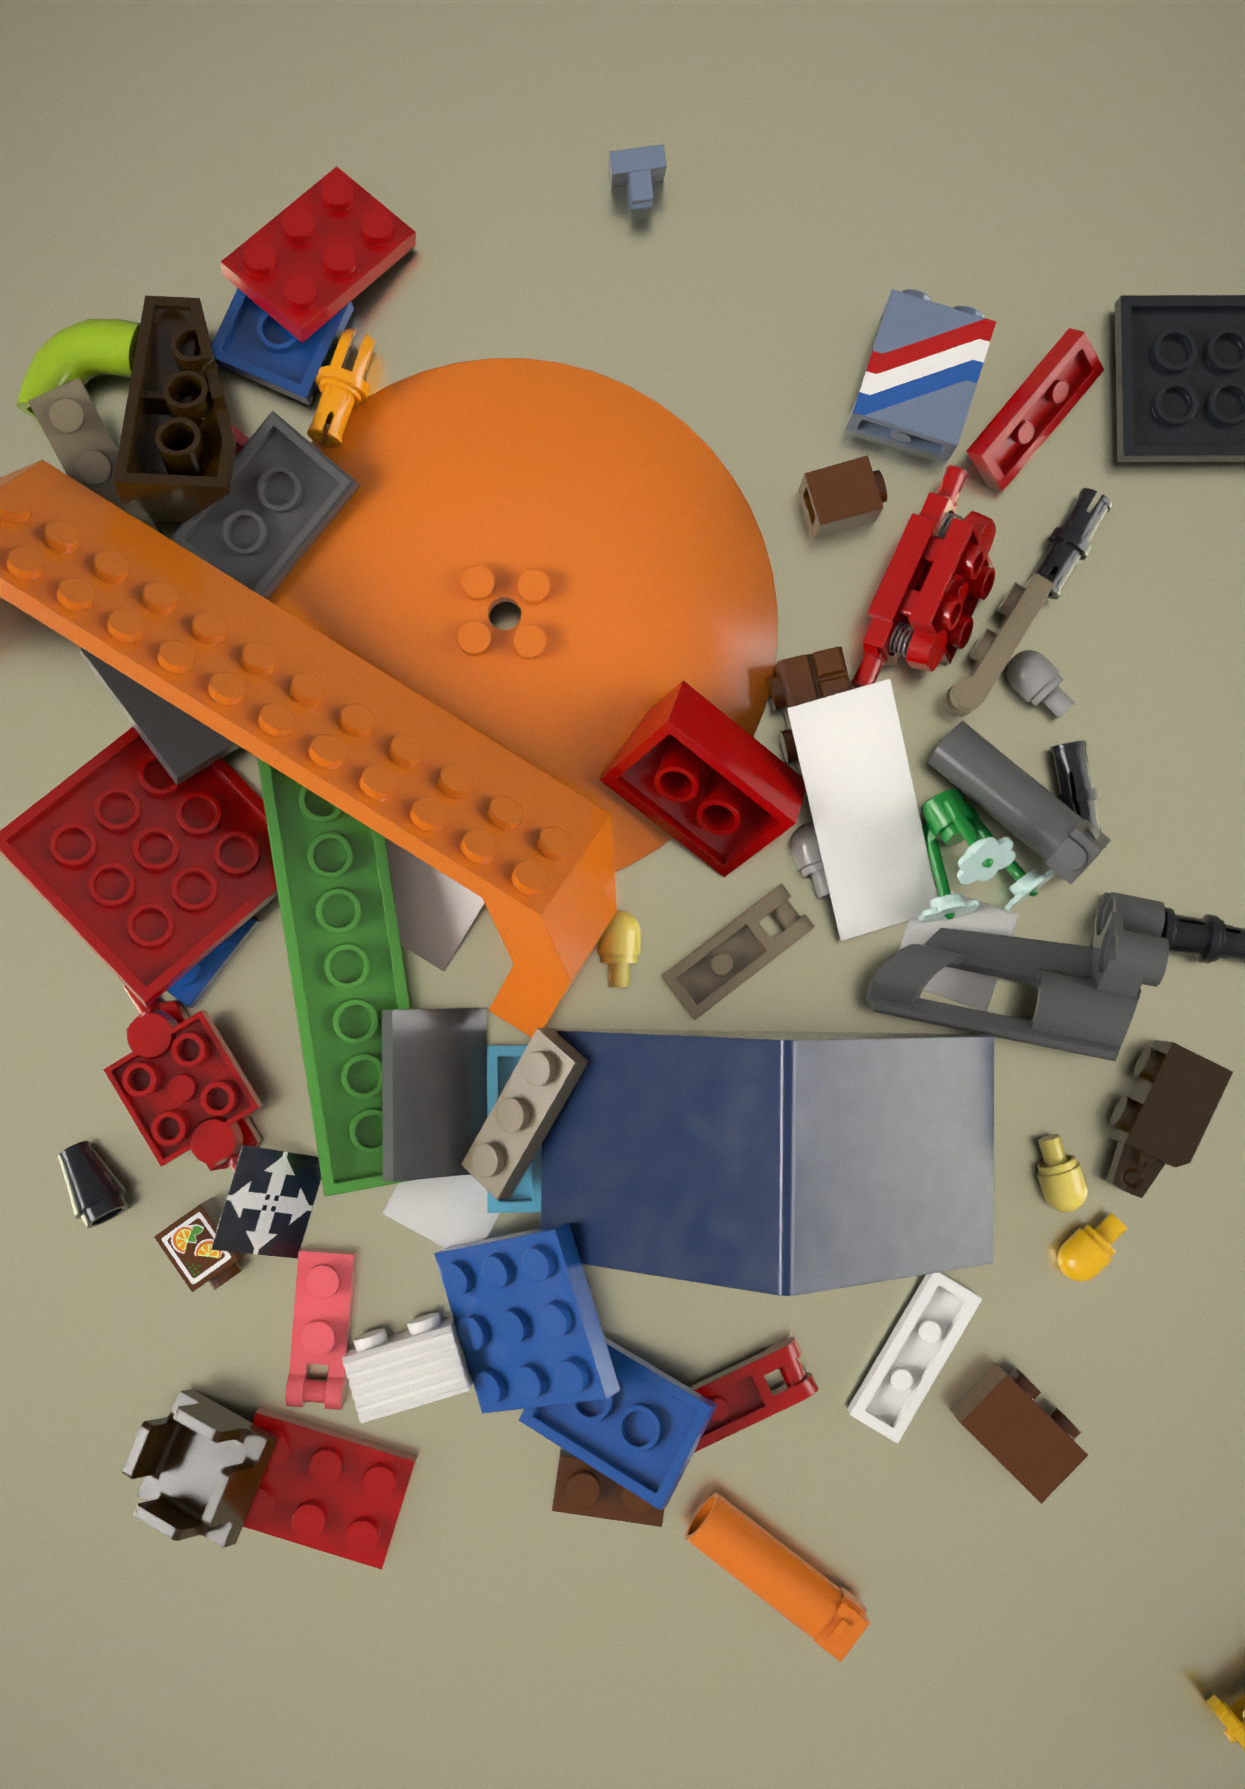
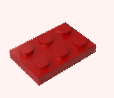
M336 166L221 261L222 273L225 278L303 343L416 246V232Z
M260 1407L255 1413L253 1424L279 1439L243 1527L382 1570L417 1455Z

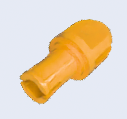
M348 328L342 332L331 365L321 367L315 379L322 395L307 434L312 440L321 444L328 424H331L327 433L326 446L336 448L341 446L342 436L353 406L365 403L371 391L369 384L364 380L375 344L370 335L366 333L352 372L345 369L355 339L356 329Z

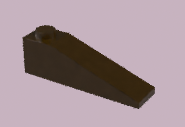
M145 295L113 483L126 512L135 518L150 521L186 522L230 493L236 442L200 298Z

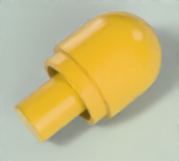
M1110 1213L1095 1229L1088 1224L1083 1229L1079 1228L1059 1249L1057 1261L1062 1273L1067 1278L1077 1282H1086L1095 1278L1112 1261L1111 1257L1116 1251L1111 1245L1127 1230V1227L1115 1215Z

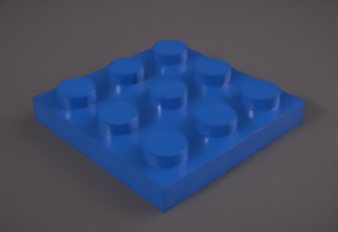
M570 1223L450 1246L434 1253L482 1414L603 1400L620 1391Z

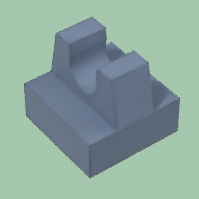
M664 144L609 152L608 168L611 188L627 186L630 212L652 209V202L654 200L652 182L664 181L667 168Z

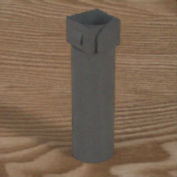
M965 721L960 722L944 738L928 760L932 767L1046 861L1045 864L1069 884H1072L1111 841L1095 825L1081 818Z

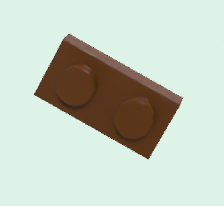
M560 1449L552 1511L662 1527L665 1508L662 1510L657 1509L571 1453Z

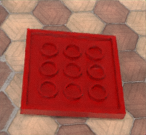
M131 727L0 830V855L146 1008L278 895L263 800L222 758L179 785H176L134 727Z

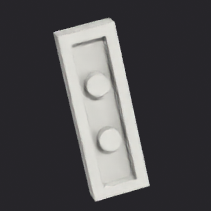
M941 1272L926 1274L848 1406L847 1411L849 1414L898 1444L978 1308L982 1298Z

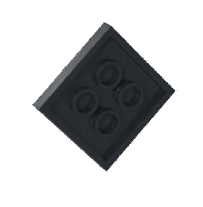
M1121 295L1115 303L1117 461L1245 462V295Z

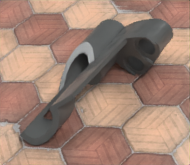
M1105 892L1098 908L1092 947L940 928L924 945L910 944L891 956L871 979L865 999L873 1012L1116 1061L1140 998L1141 985L1157 987L1161 983L1166 971L1169 943L1167 938L1161 937L1165 920V905L1161 901L1116 892ZM944 967L1029 983L1038 994L1035 1013L1031 1020L919 997L928 982Z

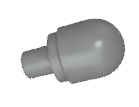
M1025 650L1017 653L1010 660L1007 667L1008 681L1027 702L1031 701L1037 706L1042 701L1058 718L1075 704L1058 686L1064 680L1059 675L1060 671L1043 654L1034 650Z
M813 822L803 824L795 830L791 838V851L797 870L802 873L803 879L812 878L818 899L828 898L830 893Z

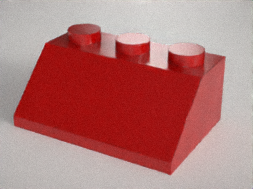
M684 680L647 712L600 777V781L723 877L734 871L797 823L806 790L802 776Z

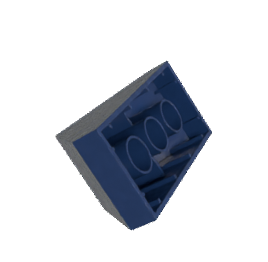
M552 1028L585 1057L589 1063L542 1142L541 1228L570 1223L582 1264L778 1296L802 1295L993 1264L994 1036L929 1033Z

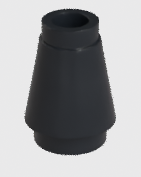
M89 1141L76 1143L59 1153L57 1157L61 1163L74 1216L76 1219L82 1218L86 1228L103 1224L128 1208L123 1197L126 1195L127 1190L97 1152L92 1149Z

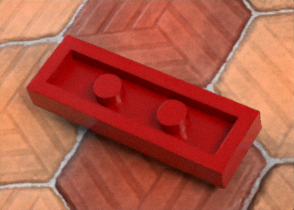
M1069 328L966 450L988 487L1003 492L1104 371L1084 331Z

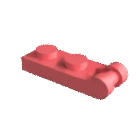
M305 1247L299 1250L290 1366L285 1393L286 1406L304 1407L306 1402L324 1403L325 1409L343 1410L347 1376L342 1358L350 1348L357 1251ZM310 1364L329 1365L327 1380L309 1379Z

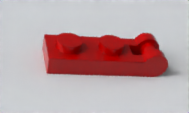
M794 1337L778 1341L765 1351L689 1387L717 1404L694 1453L811 1397L818 1391L819 1388L812 1373H805L798 1359L802 1352ZM779 1369L785 1383L771 1391L764 1375Z

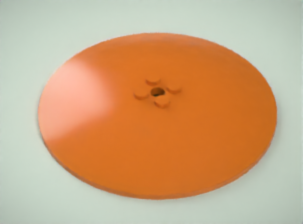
M489 358L457 362L422 371L390 384L370 395L365 403L353 406L340 447L326 446L327 433L331 425L329 424L326 427L321 444L314 440L311 443L358 482L360 486L303 554L268 600L611 813L615 872L629 867L669 842L673 838L671 835L600 781L603 771L647 712L683 680L754 737L769 695L767 678H771L774 675L778 644V606L773 571L764 538L751 507L736 481L712 449L686 423L658 402L626 384L594 371L558 362L528 358ZM511 602L521 610V619L512 629L501 630L491 624L490 612L498 603Z

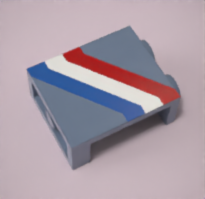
M892 289L881 315L880 327L858 396L851 410L846 430L948 461L958 446L996 321L984 318V315L979 310L972 307L955 306L952 308L932 302L930 296L918 290L907 289L901 292Z

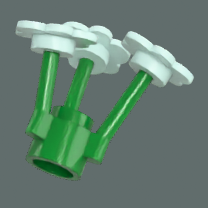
M959 789L943 791L929 799L921 807V813L927 822L922 825L939 897L930 901L931 909L923 911L922 915L918 916L919 923L946 921L978 911V900L964 902L962 894H951L938 842L940 840H943L946 846H953L964 840L969 845L964 856L958 861L960 870L957 873V878L961 884H970L978 879L980 881H987L995 876L997 870L1006 868L1016 880V883L1009 888L1015 897L1004 907L1007 912L1029 896H1036L1038 889L1056 873L1050 869L1041 875L1034 868L1026 874L1014 860L1016 855L1012 849L1014 844L1009 837L997 840L981 821L973 805L966 803Z

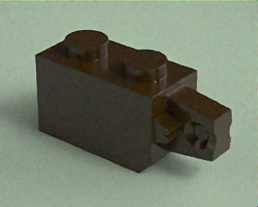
M1156 1040L1153 1047H1146L1135 1065L1134 1075L1138 1078L1129 1097L1123 1096L1119 1100L1111 1116L1110 1124L1114 1126V1129L1109 1138L1117 1141L1118 1144L1106 1181L1131 1195L1143 1198L1165 1164L1176 1168L1191 1163L1233 1071L1174 1042Z

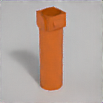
M719 1493L712 1494L699 1508L685 1533V1539L805 1634L811 1638L813 1637L814 1642L841 1662L869 1626L870 1622L866 1614L867 1609L856 1597L842 1586L838 1587Z

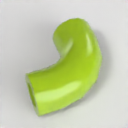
M86 319L59 330L36 351L22 380L16 403L17 408L25 414L36 418L28 403L29 400L77 378H80L84 385L99 375H118L131 378L140 323L122 319Z

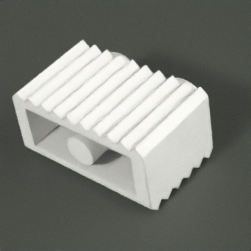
M430 1313L407 1322L408 1330L402 1333L387 1336L386 1329H377L353 1339L355 1346L348 1349L342 1360L361 1424L470 1391L472 1378L453 1317L441 1320L439 1313Z

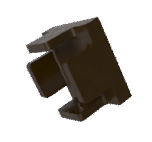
M193 1389L179 1391L168 1417L147 1420L142 1423L122 1473L131 1479L144 1477L137 1496L146 1502L138 1503L134 1517L175 1541L202 1535L223 1548L235 1545L279 1438Z

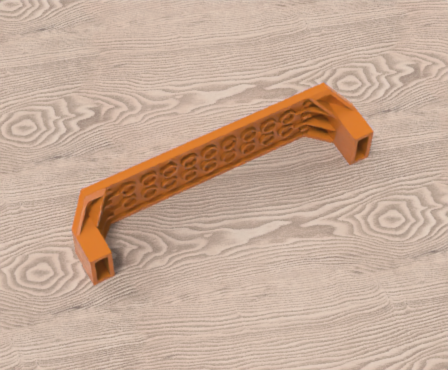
M44 460L0 477V597L480 896L514 964L488 1011L531 1038L537 1028H545L617 912L611 813Z

